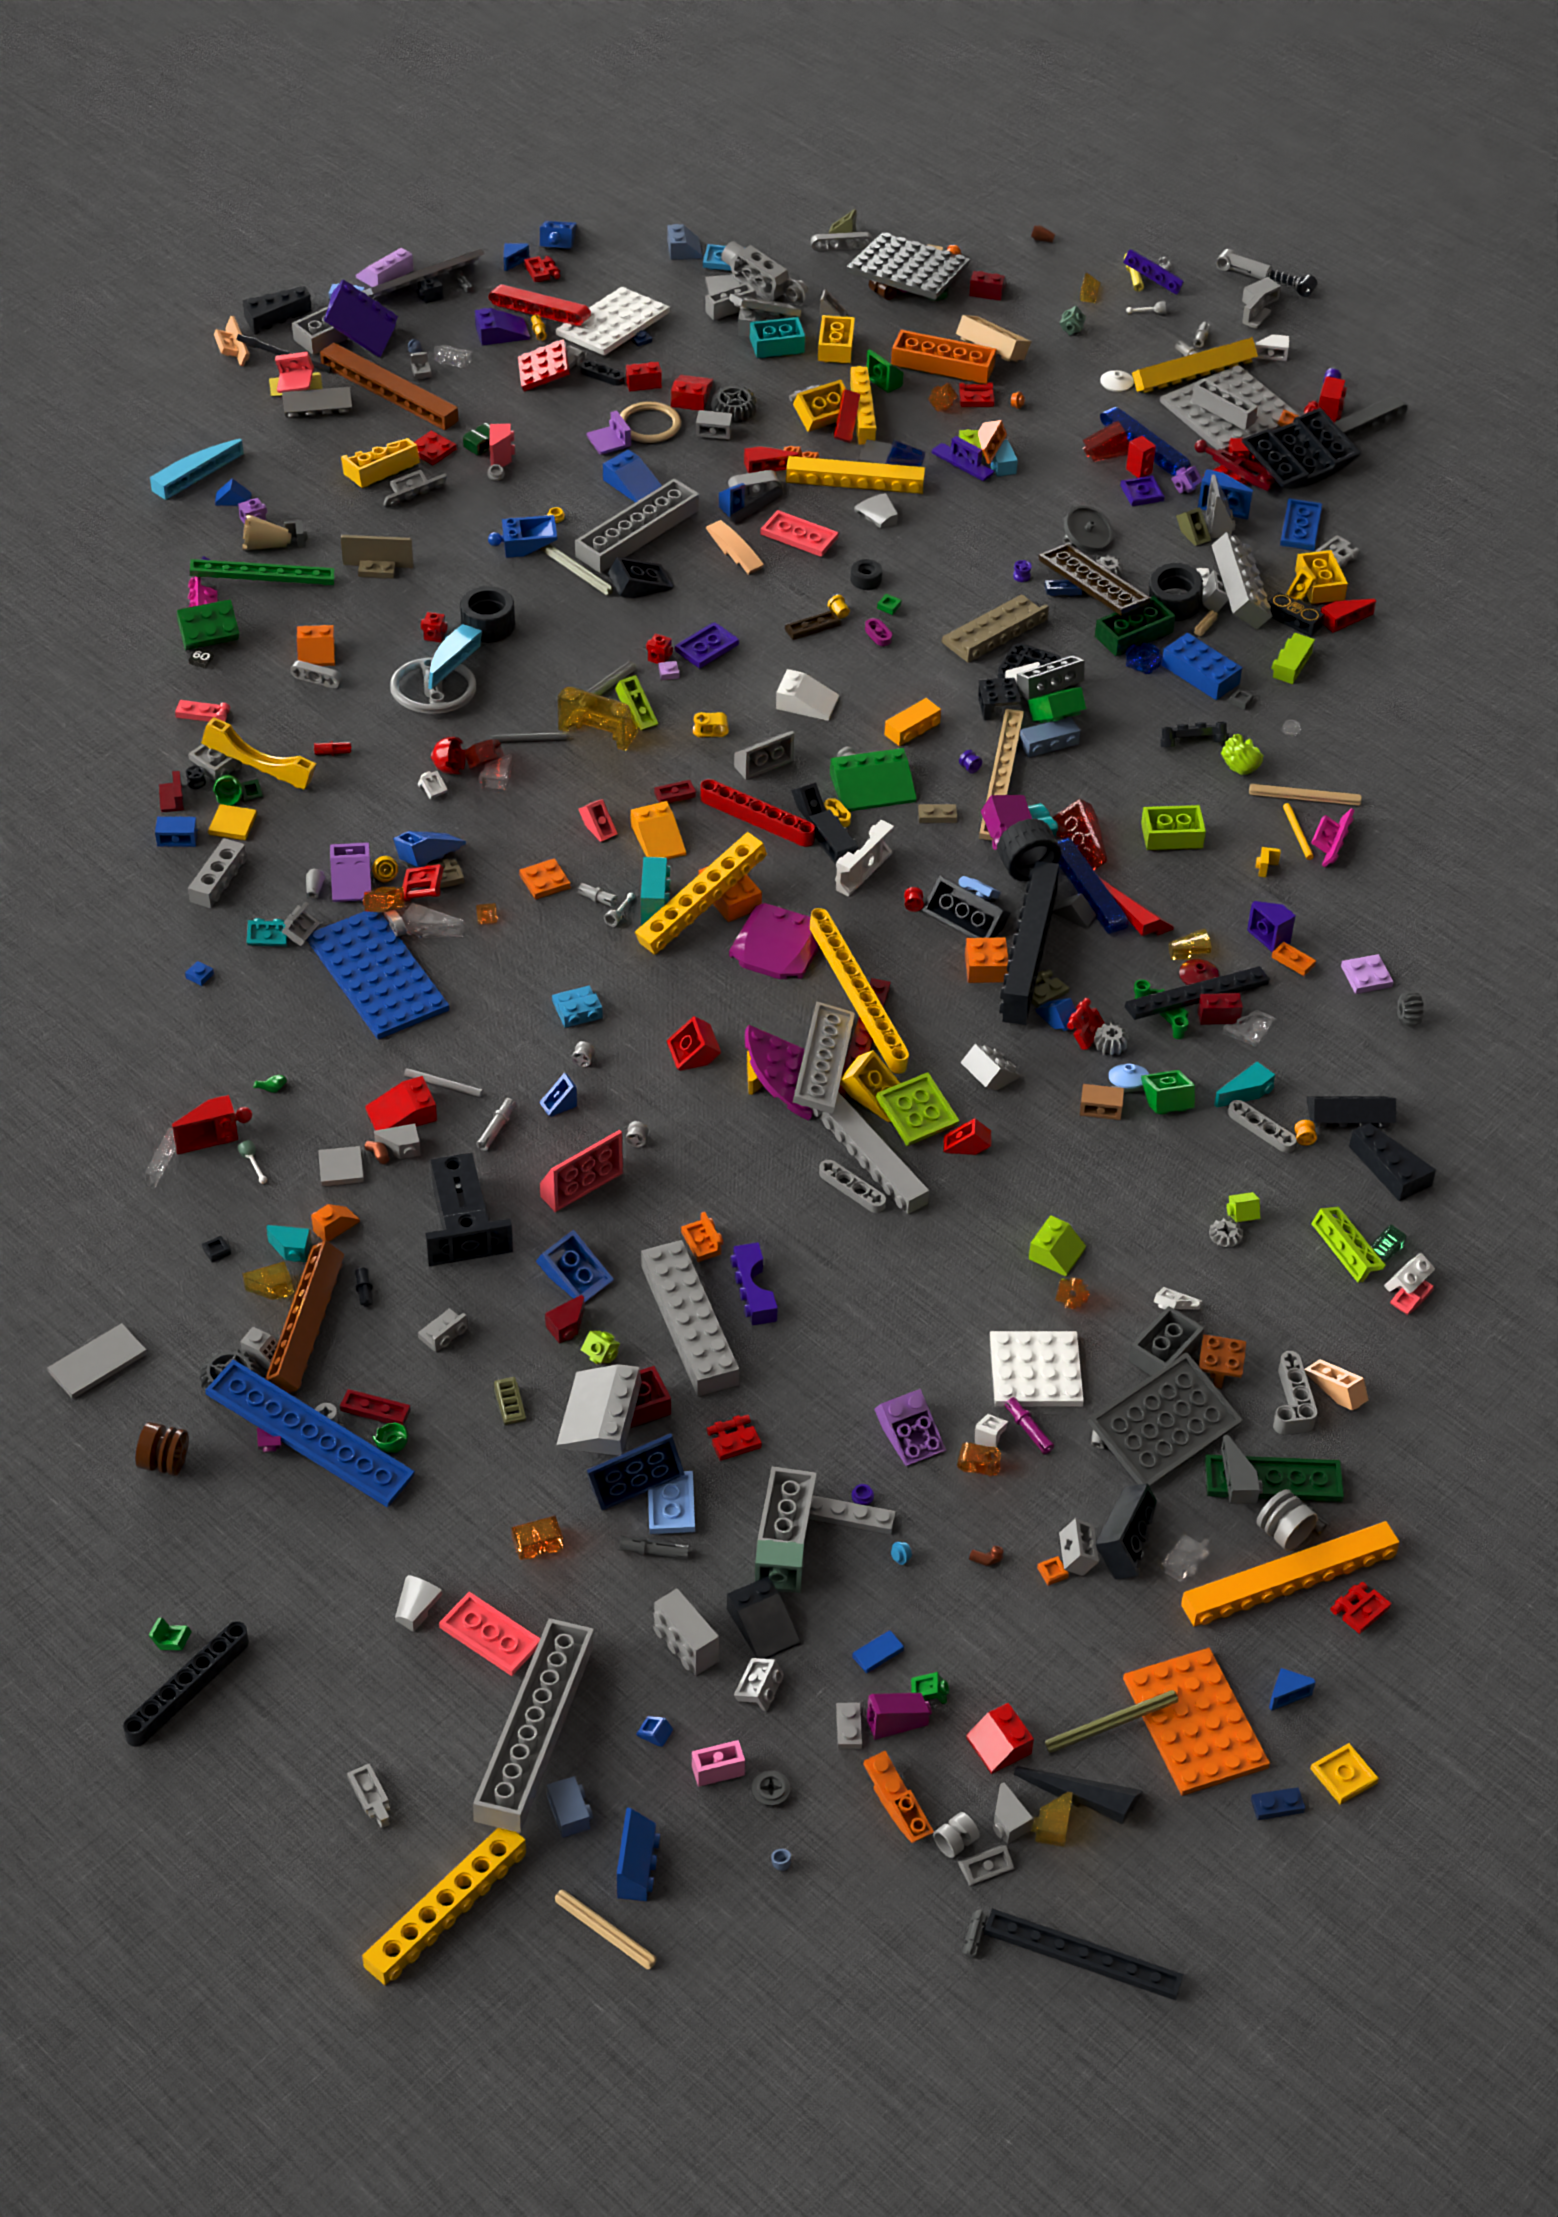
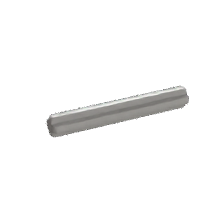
M628 661L582 694L581 700L589 704L635 671L636 664Z

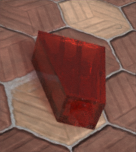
M1119 420L1082 440L1085 445L1083 450L1086 456H1090L1093 461L1128 455L1130 441Z
M495 739L476 743L464 751L470 769L505 758L500 741Z

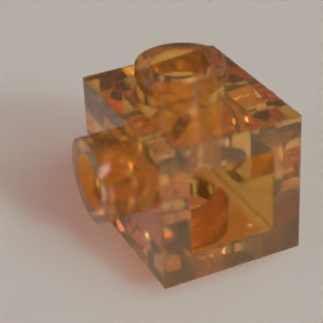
M947 383L941 387L938 385L933 388L928 400L938 412L941 409L947 410L950 408L958 395L950 383Z
M1071 1277L1070 1280L1060 1279L1055 1301L1063 1302L1064 1307L1076 1309L1077 1306L1081 1307L1083 1302L1087 1303L1089 1298L1088 1284H1084L1083 1279ZM1071 1290L1076 1292V1296L1071 1294Z

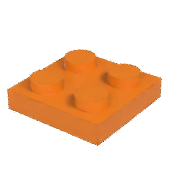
M555 858L519 870L520 877L535 900L570 889V881Z

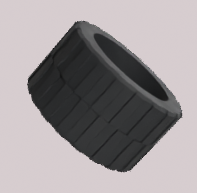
M1170 563L1158 567L1151 574L1149 597L1155 596L1175 615V621L1191 618L1201 608L1203 578L1197 569L1188 564ZM1176 588L1183 589L1187 591V593L1182 595H1171L1165 593L1164 591Z
M480 586L466 592L462 600H460L461 625L464 624L482 630L481 643L499 642L506 639L514 631V599L506 590L493 586Z
M1026 819L1019 821L1005 830L997 843V852L1009 875L1014 880L1020 882L1031 881L1029 880L1031 868L1034 869L1036 861L1058 864L1061 859V847L1049 825L1043 820Z

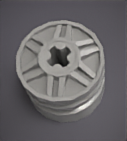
M1287 1489L1280 1491L1266 1503L1256 1523L1268 1535H1274L1275 1542L1284 1550L1290 1551L1299 1546L1310 1535L1317 1524L1318 1516L1307 1505H1300V1499L1294 1497V1494Z

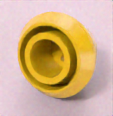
M381 856L374 861L372 873L377 880L389 882L396 877L398 864L390 856Z

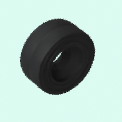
M870 559L856 561L851 567V583L862 590L877 588L882 582V566Z

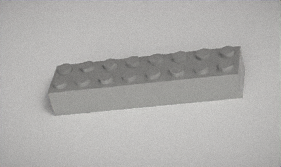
M676 479L669 481L575 540L576 558L599 573L603 572L613 565L616 557L625 558L699 511V493Z
M679 1240L642 1250V1270L697 1397L739 1385V1367L683 1241Z

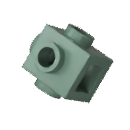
M1074 306L1062 314L1060 325L1069 335L1078 333L1083 329L1086 316L1077 306Z

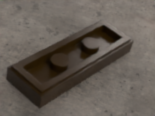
M831 610L786 624L785 631L792 640L840 626L841 620Z

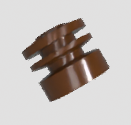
M147 1422L140 1433L137 1443L136 1466L149 1471H155L158 1467L159 1472L162 1474L168 1473L171 1476H177L187 1456L189 1445L188 1431L185 1429L177 1430L176 1427H170L166 1431V1427L162 1424Z

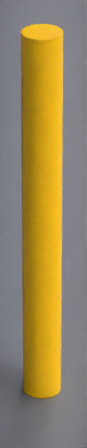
M1289 803L1284 804V811L1306 859H1313V853Z

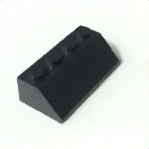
M942 876L938 877L922 911L972 938H995L1003 930L1011 914L1006 909Z
M1307 1096L1310 1121L1316 1123V1127H1329V1123H1337V1127H1349V1123H1357V1127L1368 1123H1377L1378 1127H1390V1123H1396V1098Z

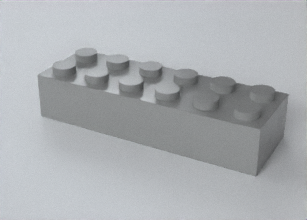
M1226 532L1212 544V549L1233 614L1257 630L1272 617L1271 606L1267 601V594L1259 577L1260 572L1255 565L1256 560L1252 555V548L1246 543L1243 544L1237 536H1232Z

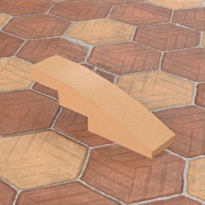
M719 520L706 527L725 555L729 554L736 565L741 564L748 575L762 569L764 564L755 552L723 521Z

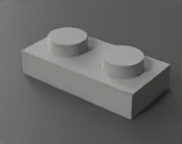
M836 1703L838 1749H862L860 1703Z

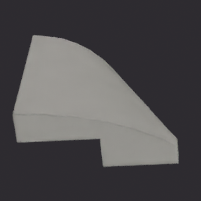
M886 493L866 499L854 507L856 513L862 512L865 514V519L874 522L880 528L897 525L898 514Z
M408 1575L405 1578L395 1621L414 1632L428 1617V1610L442 1596V1590L423 1579Z

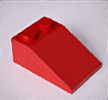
M680 375L674 381L671 389V407L704 411L713 379Z
M423 1076L401 1082L365 1106L375 1131L415 1124L417 1127L437 1121L436 1103Z

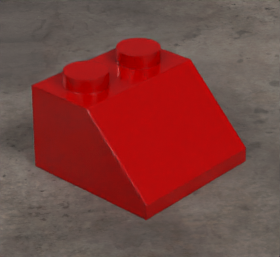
M693 1016L667 1040L676 1068L679 1071L706 1066L721 1054L711 1024L696 1016Z
M1009 1702L988 1712L966 1735L967 1740L991 1774L1032 1754L1034 1738Z

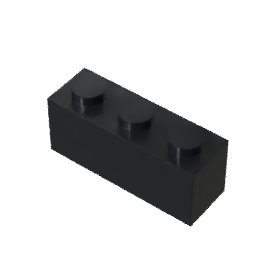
M830 809L810 816L809 822L815 826V839L835 865L838 859L847 852L855 854L858 850L856 840L852 839L847 828L841 825L838 817L834 816Z

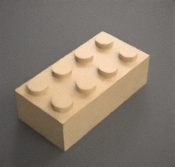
M963 315L956 332L963 341H972L976 345L996 348V354L1001 355V359L1006 361L1012 360L1017 362L1018 360H1024L1031 344L1030 340L979 316Z

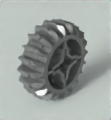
M733 385L732 387L726 386L715 391L711 402L713 412L732 413V421L735 422L737 420L742 422L743 419L748 420L755 413L757 406L754 393H751V390H746V387H734Z
M230 1348L228 1352H224L221 1349L220 1354L213 1353L212 1358H206L199 1374L202 1389H204V1393L206 1394V1388L233 1359L260 1375L259 1366L253 1356L249 1357L247 1352L241 1353L240 1349L233 1352Z

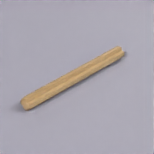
M1250 784L1249 787L1250 795L1356 806L1361 804L1362 798L1360 794Z

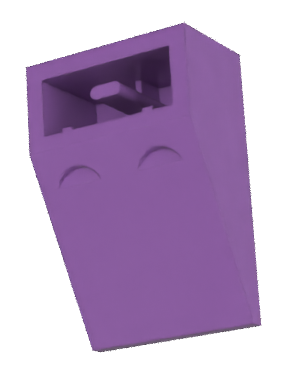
M369 843L330 845L332 901L372 900Z
M921 1389L881 1403L874 1409L883 1431L905 1466L946 1451Z

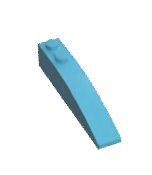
M236 439L206 448L171 464L150 477L152 492L167 500L243 455L242 440Z
M462 624L445 638L435 652L431 662L429 689L435 687L480 647L482 630Z

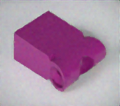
M991 795L981 810L989 834L993 838L992 846L994 850H997V843L1005 830L1019 821L1032 819L1024 795Z

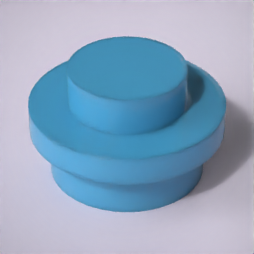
M896 1542L892 1545L891 1555L898 1564L903 1565L911 1559L912 1551L907 1543Z

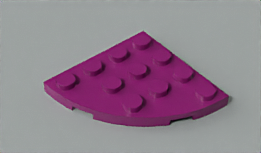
M748 1025L745 1029V1047L749 1050L751 1056L750 1064L758 1079L774 1098L779 1097L788 1105L787 1109L809 1120L812 1117V1109L793 1103L805 1049Z

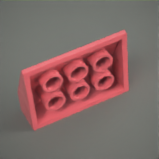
M620 1130L616 1131L550 1169L540 1182V1197L554 1212L559 1211L623 1174L622 1132Z

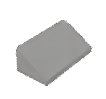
M1000 1845L958 1861L959 1867L969 1885L1015 1869L1007 1845Z

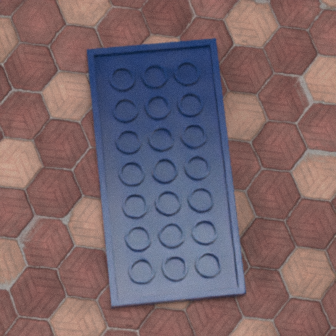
M377 907L313 931L308 937L307 941L377 1040L449 1011L447 1001L399 936H395L388 921Z

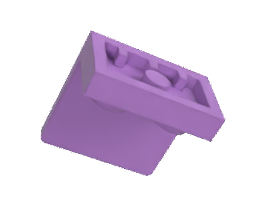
M618 411L611 412L609 427L587 433L588 439L599 454H606L631 446V429Z

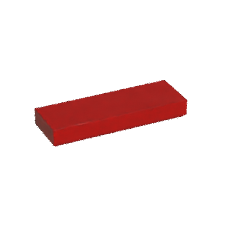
M847 389L843 390L834 434L835 439L847 443L852 441L861 394Z

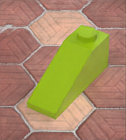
M634 675L620 680L615 690L623 707L640 730L658 725V721L637 676Z

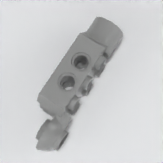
M731 241L724 248L721 260L731 266L733 278L741 284L749 282L756 290V294L764 300L774 301L785 293L788 299L796 305L804 302L808 291L807 285L801 280L791 279L787 269L751 245L744 248L735 241Z

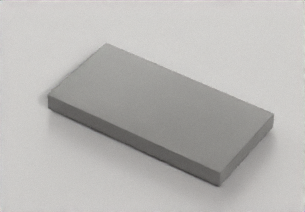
M121 1323L47 1368L49 1374L74 1399L147 1355V1351Z

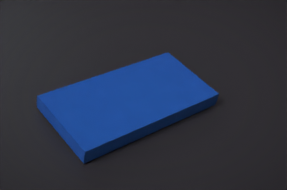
M1288 498L1280 546L1314 551L1323 504Z

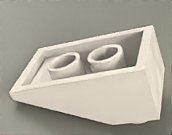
M787 669L776 692V709L829 721L839 699V694L805 673Z

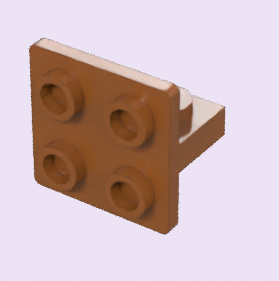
M1203 1335L1199 1368L1203 1372L1210 1373V1378H1214L1213 1384L1216 1388H1222L1224 1375L1242 1377L1246 1341Z

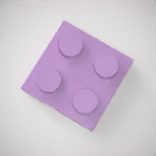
M1379 954L1342 961L1341 968L1355 994L1393 986V980Z

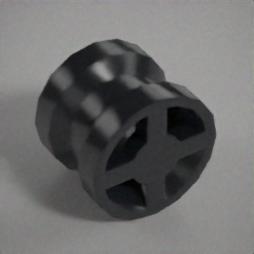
M195 765L186 769L187 785L191 789H200L206 784L205 772L201 766Z

